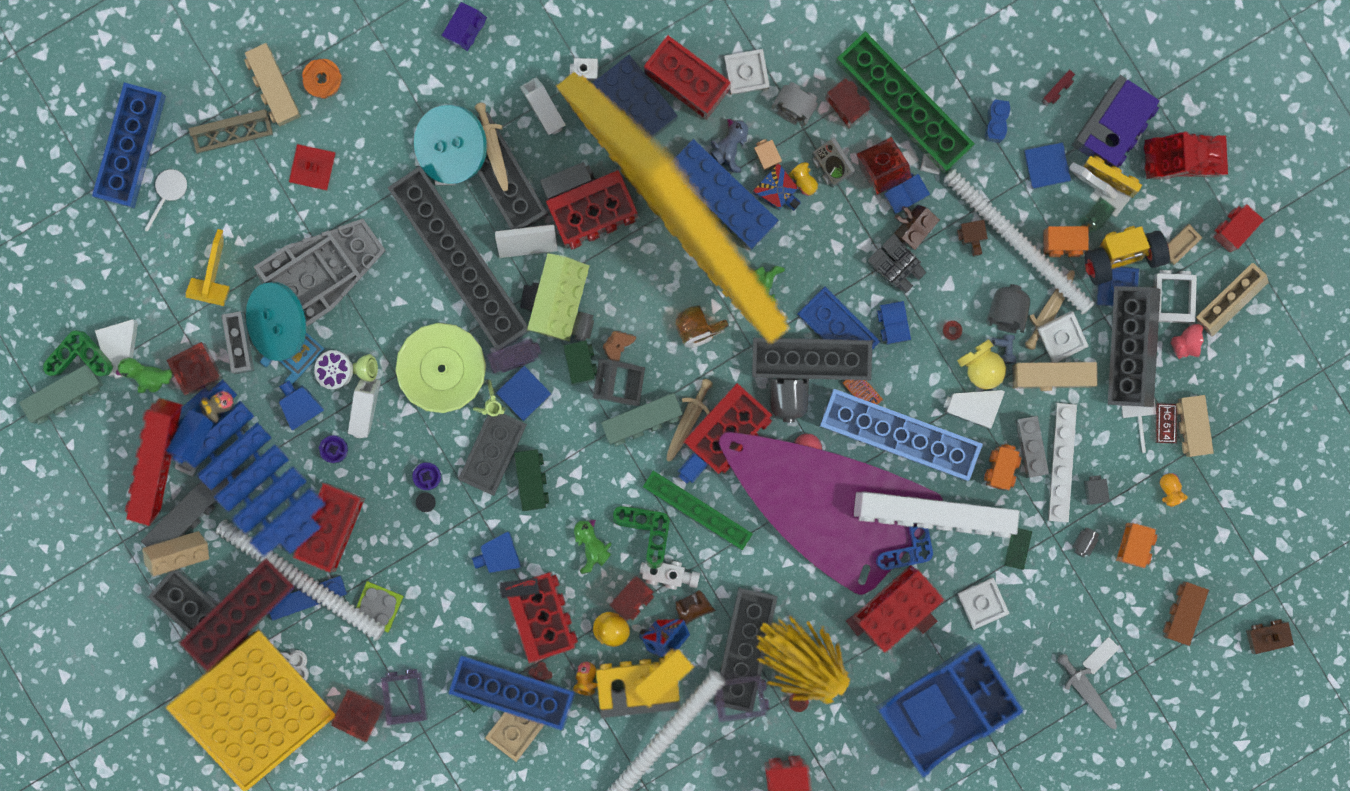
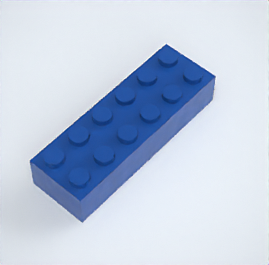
M124 82L92 196L94 198L135 209L166 99L162 92Z
M694 139L672 160L675 163L674 167L676 170H679L685 177L687 185L689 184L696 192L695 196L697 199H700L707 210L750 251L778 223L779 220Z
M460 656L448 694L546 726L564 730L576 692L469 657Z

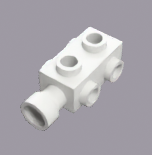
M653 556V558H652L653 561H652V562H656V561H657V557H654V556ZM671 560L670 564L663 563L661 567L657 568L658 572L656 575L650 573L651 568L647 563L642 562L640 574H643L642 579H646L647 584L657 586L658 582L665 584V588L674 590L677 589V586L681 587L682 583L689 584V587L693 588L698 586L700 573L694 571L692 573L685 572V567H682L681 562ZM674 571L677 573L676 579L670 578V572Z

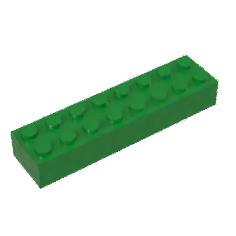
M866 31L837 57L836 63L944 174L974 147L975 143Z

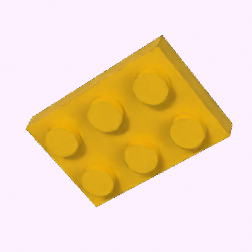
M1090 156L1083 167L1127 196L1133 198L1142 187L1137 178L1130 175L1128 177L1125 176L1119 168L1115 166L1109 167L1104 164L1105 161L1097 156H1094V158Z

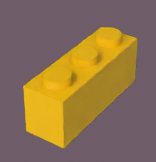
M671 649L663 656L665 660L661 664L657 662L649 669L651 673L646 678L642 675L634 682L636 687L633 690L649 708L694 668L692 663L679 649L675 651Z

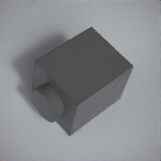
M1101 475L1091 476L1089 481H1084L1087 505L1110 502L1107 479H1101Z

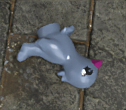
M727 119V135L718 144L715 141H711V146L714 149L711 155L719 164L725 162L730 172L741 173L742 170L736 164L735 157L737 144L740 142L743 146L744 142H747L748 126L744 121Z

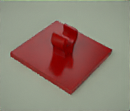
M297 144L289 183L327 191L336 152Z

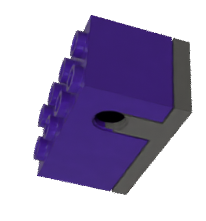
M1120 74L1114 80L1071 146L1079 149L1088 157L1092 156L1094 158V156L1103 159L1105 161L1104 164L1109 167L1115 166L1118 168L1127 158L1124 154L1132 150L1137 143L1136 136H1140L1149 125L1146 121L1154 117L1159 110L1157 105L1160 100ZM1106 139H1110L1113 142V147L1107 145Z

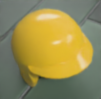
M614 612L602 613L593 623L595 638L607 646L618 647L624 644L630 635L627 621Z

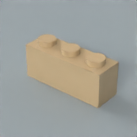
M1205 395L1178 399L1179 403H1176L1177 414L1181 416L1179 430L1180 434L1184 436V442H1182L1183 453H1186V457L1214 454Z
M199 531L142 548L144 565L152 576L209 559L208 544Z

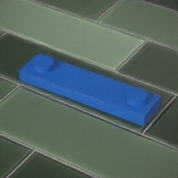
M342 576L319 583L320 585L323 584L324 588L328 587L330 592L334 591V595L338 594L339 597L347 595ZM302 590L288 594L270 612V616L273 621L321 603H318L317 599L313 600L312 596H307L306 592L303 593Z

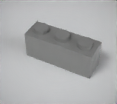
M240 311L223 314L222 321L231 373L240 374L254 371L245 313Z
M1038 416L1015 420L1026 478L1049 474Z

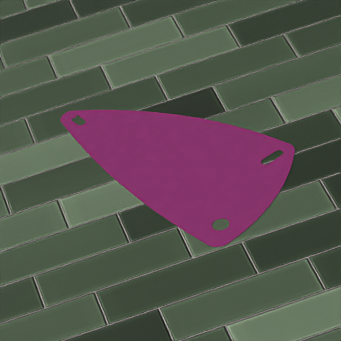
M732 432L724 433L719 440L720 447L736 477L774 528L817 568L859 595L866 594L875 589L892 570L880 569L876 564L877 556L882 552L912 547L909 526L898 525V521H894V524L878 523L876 518L874 522L860 521L859 516H854L856 492L943 502L940 494L913 481L835 453L791 442ZM731 441L742 444L743 450L738 452L729 449ZM921 528L916 529L915 537L919 539L923 535L924 530ZM901 552V554L899 555V559H901L907 552ZM895 553L892 554L894 558H886L884 555L883 560H880L881 564H885V567H887L888 562L895 561L896 565ZM868 564L870 571L864 585H860L858 580L862 568Z

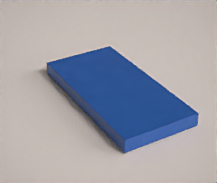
M826 287L797 314L821 339L872 340V350L881 342Z

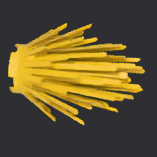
M789 616V620L795 625L796 630L790 624L787 626L781 619H779V622L786 629L776 623H772V627L764 623L760 629L766 636L765 639L757 636L762 642H759V646L756 647L783 665L764 656L765 660L761 658L757 660L793 680L775 675L776 679L795 686L768 681L767 684L781 687V692L802 694L795 695L792 700H820L824 704H830L834 702L832 699L838 694L843 695L850 682L849 672L844 669L839 642L835 645V653L830 635L825 632L823 625L819 633L825 646L820 641L811 623L807 621L810 631L820 646L819 648L801 625L799 626L791 616Z

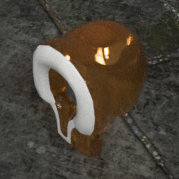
M700 305L682 310L675 322L682 343L687 348H694L708 343L712 340L713 336L724 332L729 326L727 320L708 325Z

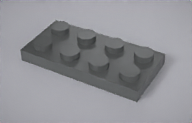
M488 414L458 480L495 496L527 424L506 414H499L497 416H490Z

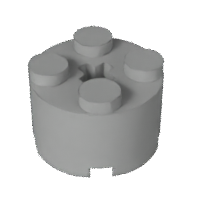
M790 82L789 85L782 87L772 104V109L774 110L776 107L779 110L777 114L795 125L797 122L802 123L801 126L804 127L817 107V97L813 93H806L800 90L799 85Z

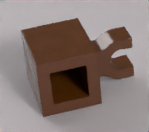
M984 220L963 223L957 229L958 241H962V245L971 244L973 257L982 254L980 242L988 239Z

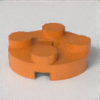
M318 59L309 62L302 73L304 88L310 95L316 98L326 99L333 96L341 86L342 75L334 62L328 59ZM324 73L327 75V81L320 84L318 83L319 79L317 76Z

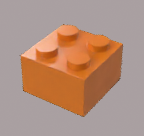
M1049 226L1043 230V254H1049V257H1061L1063 254H1068V257H1080V255L1089 250L1088 226Z
M1126 523L1116 561L1145 568L1146 564L1149 565L1152 558L1150 553L1151 546H1154L1157 541L1156 529L1135 523Z

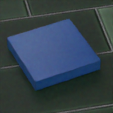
M1063 143L1024 150L1032 189L1071 181Z
M1126 267L1112 269V280L1098 285L1097 305L1113 306L1114 286L1138 287L1139 269Z
M525 366L496 392L523 421L551 395L546 387Z
M936 683L901 702L921 737L956 718Z

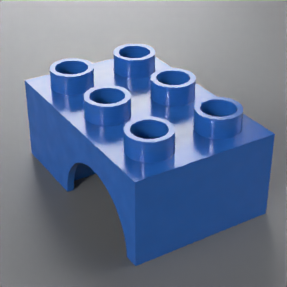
M976 642L876 706L908 758L923 778L929 775L931 770L959 749L978 739L985 738L1024 712L982 646ZM936 683L956 718L921 737L901 702Z

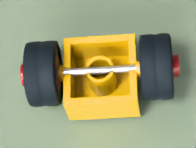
M1131 226L1124 229V232L1117 233L1115 231L1105 235L1099 248L1085 252V269L1092 283L1100 285L1112 280V269L1142 261L1144 257L1151 268L1168 264L1170 261L1169 246L1161 231L1157 230L1145 234L1142 226L1137 228Z

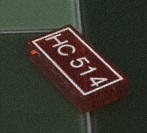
M1156 404V443H1177L1176 404Z

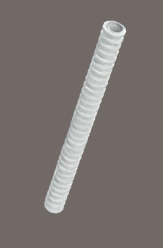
M952 169L944 177L943 182H947L953 191L956 190V194L961 195V199H965V203H969L970 208L973 207L980 217L983 216V220H987V224H991L992 229L997 230V234L1000 233L1002 238H1006L1005 241H1009V245H1013L1015 247L1014 250H1018V254L1023 255V259H1027L1028 263H1032V267H1036V271H1040V275H1044L1046 277L1045 280L1050 281L1049 284H1053L1055 289L1058 288V292H1062L1064 294L1063 297H1067V301L1072 302V306L1075 305L1082 315L1085 314L1094 305V301H1090V297H1086L1085 292L1082 293L1080 288H1076L1077 285L1072 284V280H1068V276H1064L1062 274L1063 271L1058 270L1059 267H1055L1053 262L1050 263V259H1046L1045 254H1041V250L1036 249V245L1033 246L1032 242L1027 240V237L1024 238L1022 236L1023 233H1019V229H1015L1014 224L1011 225L1009 223V219L1006 220L1004 215H1000L1001 212H997V208H993L991 206L992 203H988V199L983 198V194L980 195L978 190L975 191L974 186H970V182H966V178L961 177V173H957L956 169Z
M225 519L218 525L216 534L221 535V538H226L227 542L231 541V545H236L237 549L241 548L242 552H246V555H251L252 559L256 558L257 562H262L266 558L294 586L296 585L298 590L302 589V592H306L307 596H312L313 600L317 599V602L322 603L324 607L327 606L328 610L332 609L333 613H338V617L342 616L343 620H348V623H352L353 627L357 626L359 631L363 630V633H367L368 637H373L374 641L378 640L385 631V626H381L380 622H375L374 618L370 619L369 615H364L365 612H360L359 608L355 609V606L353 604L349 605V602H345L344 598L340 599L338 594L334 595V591L330 592L328 587L324 588V585H320L319 581H314L313 577L309 578L308 574H303L304 571H299L298 567L294 568L292 563L288 564L289 561H284L283 557L279 558L277 553L273 554V550L263 557L250 544L249 541L253 537H248V534L238 530L237 526L233 527V524L228 523V520Z
M712 671L710 676L706 677L702 685L698 686L694 694H691L686 703H683L678 712H675L674 716L670 718L671 721H667L666 725L662 727L663 730H659V734L654 736L655 739H652L651 743L644 747L643 752L639 753L635 761L631 762L627 770L623 771V774L615 780V783L607 791H630V788L634 787L638 779H641L646 770H649L650 766L658 760L657 757H660L665 752V748H668L669 744L673 743V739H676L677 735L681 734V730H684L685 726L689 725V721H692L693 717L697 716V712H700L701 708L705 707V703H708L709 699L713 698V694H716L717 690L721 689V685L725 684L724 678L719 673Z

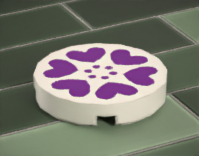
M329 350L317 359L314 374L321 386L327 389L338 390L350 382L353 375V365L345 353Z

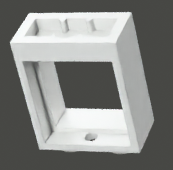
M1160 270L1159 273L1154 275L1153 288L1161 289L1159 322H1195L1197 275H1191V271H1179V274H1171L1170 270ZM1162 280L1189 281L1188 314L1161 313Z

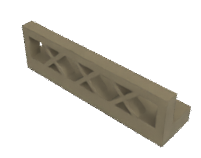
M265 109L188 128L197 154L273 135L269 115ZM265 121L268 131L259 133L254 130L258 122ZM244 126L249 129L246 137L240 138L235 135L239 127ZM222 131L231 134L226 142L216 140V137ZM198 137H209L211 141L208 146L200 148Z

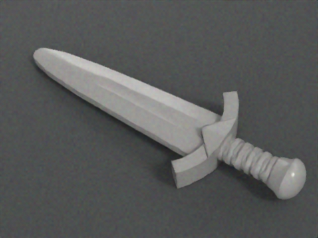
M1060 655L1057 662L1063 665L1071 675L1065 684V689L1070 690L1072 684L1097 715L1109 727L1116 729L1117 725L1110 711L1085 676V674H1091V669L1076 671L1069 662L1068 655Z

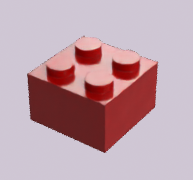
M1248 204L1242 207L1239 205L1227 215L1229 217L1228 221L1225 220L1214 230L1216 234L1213 238L1231 253L1240 248L1264 219Z

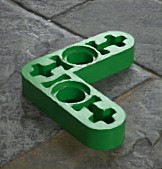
M80 330L70 332L43 365L45 374L58 376L78 355L97 376H108L113 370V365L107 356L84 331ZM76 336H80L78 339L80 343H75L77 341ZM64 348L69 350V356L66 359L62 356ZM89 348L94 351L91 359L87 357V350ZM51 364H56L54 366L55 371H52L53 366ZM100 364H104V371H101L102 366Z
M617 507L613 512V521L616 525L650 531L646 563L653 569L661 567L664 561L670 523L668 515L663 512L632 507ZM620 513H624L625 517L623 520L619 519ZM631 514H633L632 522H630V515H631ZM643 515L647 521L640 524L636 521V517ZM659 519H663L664 522L661 531L658 530ZM655 536H660L663 539V543L656 545L652 539ZM654 550H658L656 562H652Z

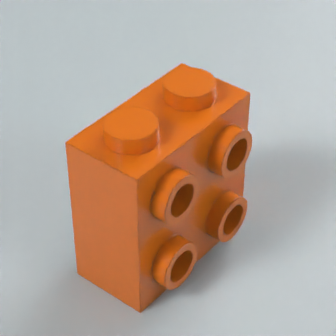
M1004 444L991 451L989 462H992L991 467L986 470L984 481H987L986 486L1004 491L1014 487L1016 481L1014 471L1016 468H1019L1022 458L1019 456L1020 452L1015 451L1016 447Z

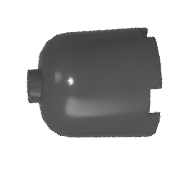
M1010 284V287H1002L996 291L986 321L989 326H992L993 323L998 325V330L1016 334L1017 330H1020L1021 333H1024L1031 300L1029 295L1021 290V286Z
M770 378L772 413L776 417L783 418V422H795V418L803 417L808 409L809 379Z

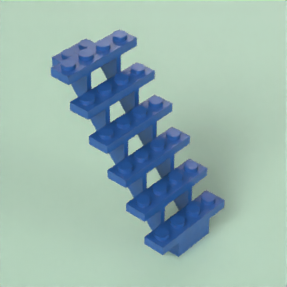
M224 380L220 381L210 391L206 387L203 388L182 407L178 429L188 410L202 414L200 402L203 398L210 400L212 396L222 391L228 392L232 398H235L237 396L236 392ZM239 401L228 412L220 413L221 418L211 427L191 466L196 468L210 456L212 462L197 474L210 490H213L227 477L229 484L214 497L228 512L241 501H245L247 506L237 513L232 520L245 534H248L262 522L264 528L249 542L263 557L279 543L291 554L321 528L311 516L325 503L311 488L298 499L294 496V493L307 482L306 479L294 466L289 468L280 477L278 476L276 471L288 462L289 458L276 444L263 455L258 451L272 437L258 422L245 433L241 430L255 416ZM236 433L239 439L218 456L215 450ZM254 455L256 461L235 478L232 472ZM271 476L273 483L253 500L249 494ZM289 499L291 505L270 522L267 516Z

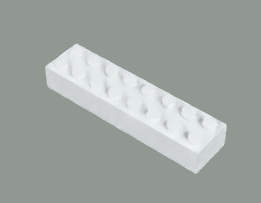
M856 492L854 516H859L860 521L874 522L876 518L878 523L894 524V521H898V525L913 526L914 523H917V527L933 529V525H937V530L952 531L954 527L956 528L955 532L972 533V530H975V534L991 535V532H994V536L1010 538L1011 534H1017L1019 511Z

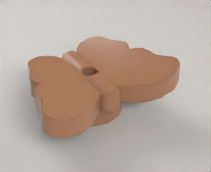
M613 331L603 345L607 358L619 362L621 352L625 350L624 347L632 344L636 340V336L621 331Z

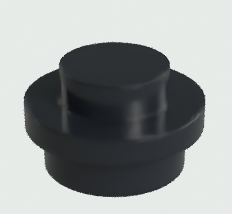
M422 493L416 499V506L422 512H430L436 505V500L430 493Z

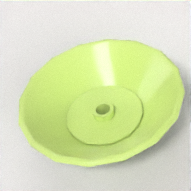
M435 323L419 328L406 338L398 352L395 371L399 387L411 403L425 411L446 413L461 409L476 397L484 383L486 363L481 346L469 332L457 325ZM440 365L445 366L444 372H439L438 368Z

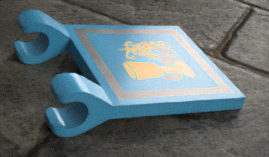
M307 333L299 352L290 359L279 361L292 372L284 382L289 380L294 385L298 378L325 350ZM263 357L260 363L264 367H268L273 360Z

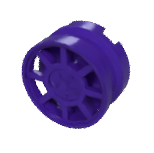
M328 436L319 445L320 456L326 462L339 463L346 458L348 445L339 436Z
M421 463L413 471V482L422 490H432L439 485L441 472L432 463Z

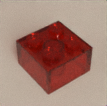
M845 78L827 92L825 99L850 129L868 115L870 103L865 96L861 97L857 93L858 88L855 83Z
M892 137L856 154L861 171L877 195L912 178L909 163Z
M200 342L166 360L185 396H190L223 379L206 343Z
M636 575L610 603V606L626 621L629 619L633 621L641 612L639 610L642 604L647 606L654 598L652 595L654 590Z
M350 688L347 690L330 726L367 743L386 705Z

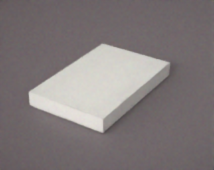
M554 225L495 232L499 258L558 251Z

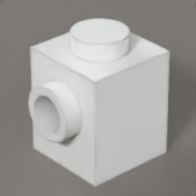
M574 58V64H570V74L576 72L579 76L584 75L588 81L597 80L598 59Z

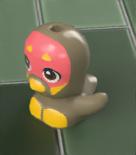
M225 391L217 393L210 400L203 398L200 402L202 414L214 422L219 421L217 413L229 411L233 407V398Z

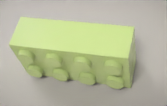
M547 253L527 330L551 338L570 341L589 265L565 256Z

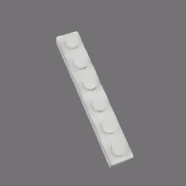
M1056 403L1048 521L1069 522L1077 405Z

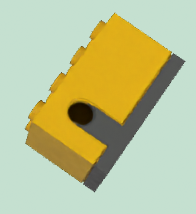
M659 658L658 663L661 664L665 658ZM642 659L639 661V664H632V661L620 662V666H612V663L600 664V668L596 669L601 718L678 710L680 708L678 682L649 708L633 690L636 687L634 682L642 675L646 678L651 673L649 669L657 662H652L651 659ZM620 679L624 682L625 687L620 691L615 690L612 687V681Z

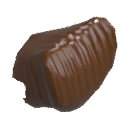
M700 590L675 602L677 614L680 619L684 620L686 625L703 615L716 611Z

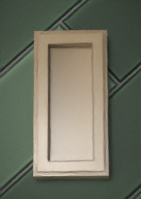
M1190 224L1168 243L1169 262L1172 265H1175L1202 239Z

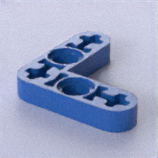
M909 526L912 547L880 553L876 558L877 566L882 570H889L930 561L933 556L929 529L921 528L924 530L925 536L923 539L918 540L914 533L920 527ZM926 541L927 545H923L925 551H928V554L923 559V556H919V552L922 551L921 545L917 546L916 543ZM904 551L910 556L909 561L906 563L901 562L899 559V555ZM895 553L897 565H895V561L888 562L887 567H885V564H881L880 560H883L884 555L886 558H894L892 554Z

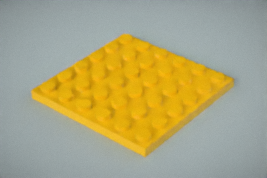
M259 628L228 653L210 672L203 674L166 705V709L243 791L249 790L336 717V713Z

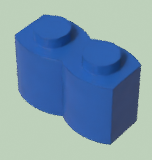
M995 99L988 110L989 123L985 129L986 141L1001 143L1007 134L1006 120L1010 114L1009 101Z
M911 173L903 178L904 182L897 186L894 183L885 188L887 192L883 195L895 215L903 211L901 209L903 206L908 208L930 195L919 174L914 176Z
M904 301L880 305V310H877L878 321L883 324V329L880 330L882 341H886L887 345L910 341L911 336Z
M692 453L678 470L680 473L678 477L686 484L689 481L693 484L708 464L695 453Z

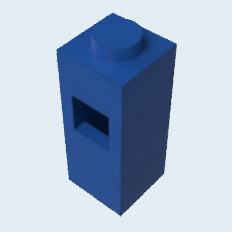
M188 410L167 449V452L173 456L172 460L181 465L183 462L191 465L214 423L205 415Z

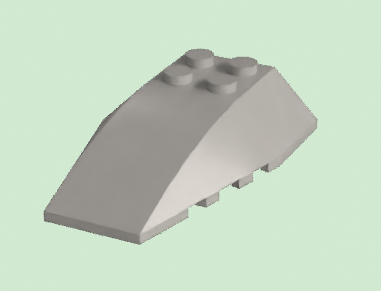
M360 219L340 226L337 229L323 232L317 236L288 244L255 265L254 269L262 284L280 282L288 286L296 294L303 307L307 327L330 312L386 250L364 219Z

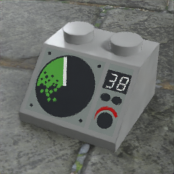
M835 137L812 154V162L817 169L820 167L823 171L822 178L827 185L831 184L832 187H835L853 176L855 172Z

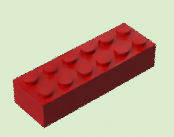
M159 398L144 413L143 421H145V427L142 428L139 437L142 442L136 452L138 462L135 464L132 476L135 477L134 482L131 483L129 488V494H131L130 501L128 500L125 507V512H127L126 520L149 526L161 513L172 459L167 449L178 430L183 404Z

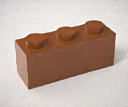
M1184 581L1182 585L1179 584L1176 591L1177 601L1171 605L1169 614H1172L1170 621H1166L1163 628L1165 638L1190 646L1209 592L1208 589Z

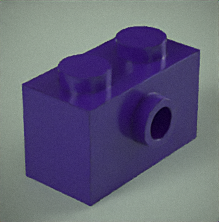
M461 2L441 36L451 44L468 51L473 45L480 29L483 28L487 17L479 10Z

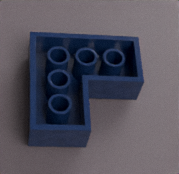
M630 54L592 83L603 96L605 95L650 140L678 119V115ZM568 104V107L572 110V112H573V113L576 115V117L580 120V118L577 116V114L574 112V110H573V109L571 108V106Z

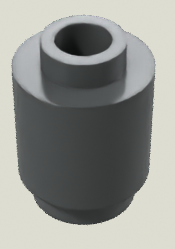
M578 312L571 334L574 335L575 340L585 341L590 339L594 325V315Z
M1087 527L1083 531L1081 530L1072 546L1075 549L1074 553L1083 558L1086 555L1090 556L1098 542L1099 534Z

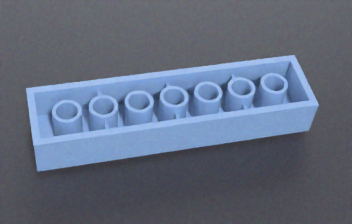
M836 389L832 390L819 425L821 428L964 481L970 480L983 445L982 443Z

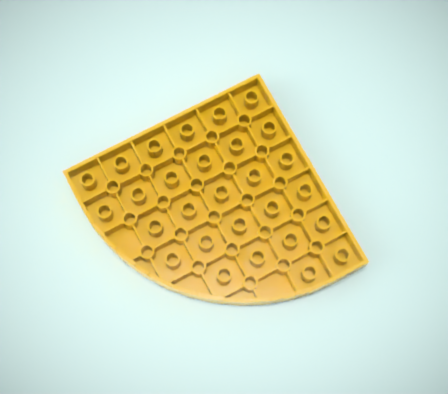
M573 72L556 86L589 132L598 140L599 145L607 150L612 162L615 161L622 168L620 172L627 181L633 185L639 195H642L653 213L662 219L665 224L664 226L672 236L677 237L688 255L697 261L700 269H703L708 274V278L715 286L719 285L726 298L729 297L734 307L741 311L740 313L769 343H772L788 330L789 327L785 323L787 320L785 315L780 310L778 311L776 308L777 304L771 297H768L766 294L767 290L761 283H758V278L752 270L747 268L748 264L736 253L737 249L726 239L727 235L720 227L718 228L716 225L717 221L710 213L708 214L703 202L697 199L695 196L696 192L689 184L687 185L682 173L676 170L672 159L668 155L666 156L662 149L658 148L628 117L626 118L621 110H618L591 82H588L584 75L579 76L576 72Z

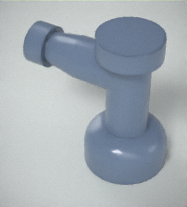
M1003 335V339H991L994 346L1005 347V355L1001 357L1005 364L1017 363L1016 356L1013 355L1015 335Z

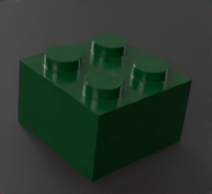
M587 340L563 345L571 384L575 386L594 382L596 380L597 366L596 363L592 364L591 357H595L592 344L588 345Z

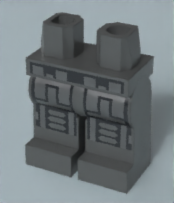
M895 234L867 260V263L895 289L898 288L905 294L913 287L906 279L910 274L918 281L926 274L920 265L921 261L916 258Z

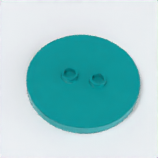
M441 105L429 110L420 119L414 134V151L419 165L428 176L441 183L456 184L469 180L480 170L486 157L487 140L483 126L472 112L458 105Z
M280 282L263 283L253 290L246 307V325L252 343L264 357L270 360L282 361L294 357L301 349L306 334L305 314L298 297L288 286Z

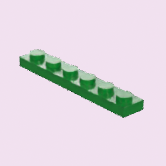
M652 471L643 485V488L741 550L744 549L753 535L747 529L655 471Z

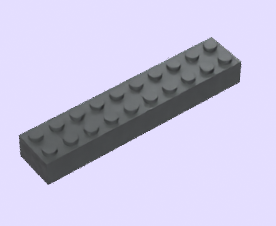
M421 166L387 187L497 352L499 353L529 333L530 330H527L528 325Z

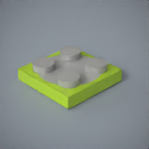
M367 581L356 608H359L360 612H365L364 615H369L370 619L374 618L375 622H380L381 626L384 625L385 632L389 633L404 596Z

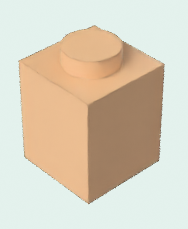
M767 139L756 143L757 147L754 148V152L763 171L775 167L778 163H782L773 140L767 141Z

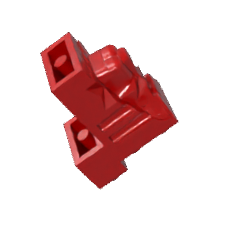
M1181 132L1165 137H1154L1144 140L1146 179L1220 177L1228 175L1225 135L1196 136V134L1190 135L1187 132Z

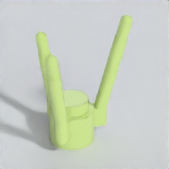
M487 380L490 399L486 401L484 409L474 407L473 410L483 415L488 413L490 416L504 414L506 408H501V404L495 399L491 380Z

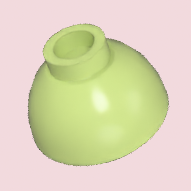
M371 354L364 355L356 363H353V374H357L364 381H374L378 373L377 361Z

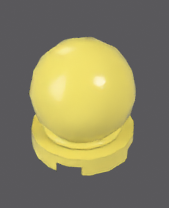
M986 340L975 347L977 352L974 354L970 352L957 360L961 367L964 365L968 367L967 374L970 381L976 387L984 390L998 387L1006 376L1004 360L997 353L991 352L990 348L994 345L990 340Z

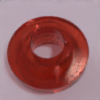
M949 321L943 326V335L948 340H957L962 335V326L957 321ZM950 327H954L956 329L955 334L949 333Z

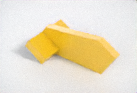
M217 229L214 237L205 280L191 278L186 290V298L221 306L225 305L230 287L214 283L224 245L223 230Z

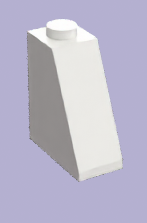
M536 77L520 86L548 135L559 133L563 129L562 127L565 126V123L538 78Z
M132 319L95 331L100 350L113 365V370L108 375L110 377H115V379L123 378V376L116 375L119 362L124 358H133L138 327L136 320Z
M360 379L354 391L348 434L356 438L368 437L371 431L381 380L374 379L372 382H367Z
M1005 391L954 393L951 397L947 396L943 407L946 408L945 413L991 429Z

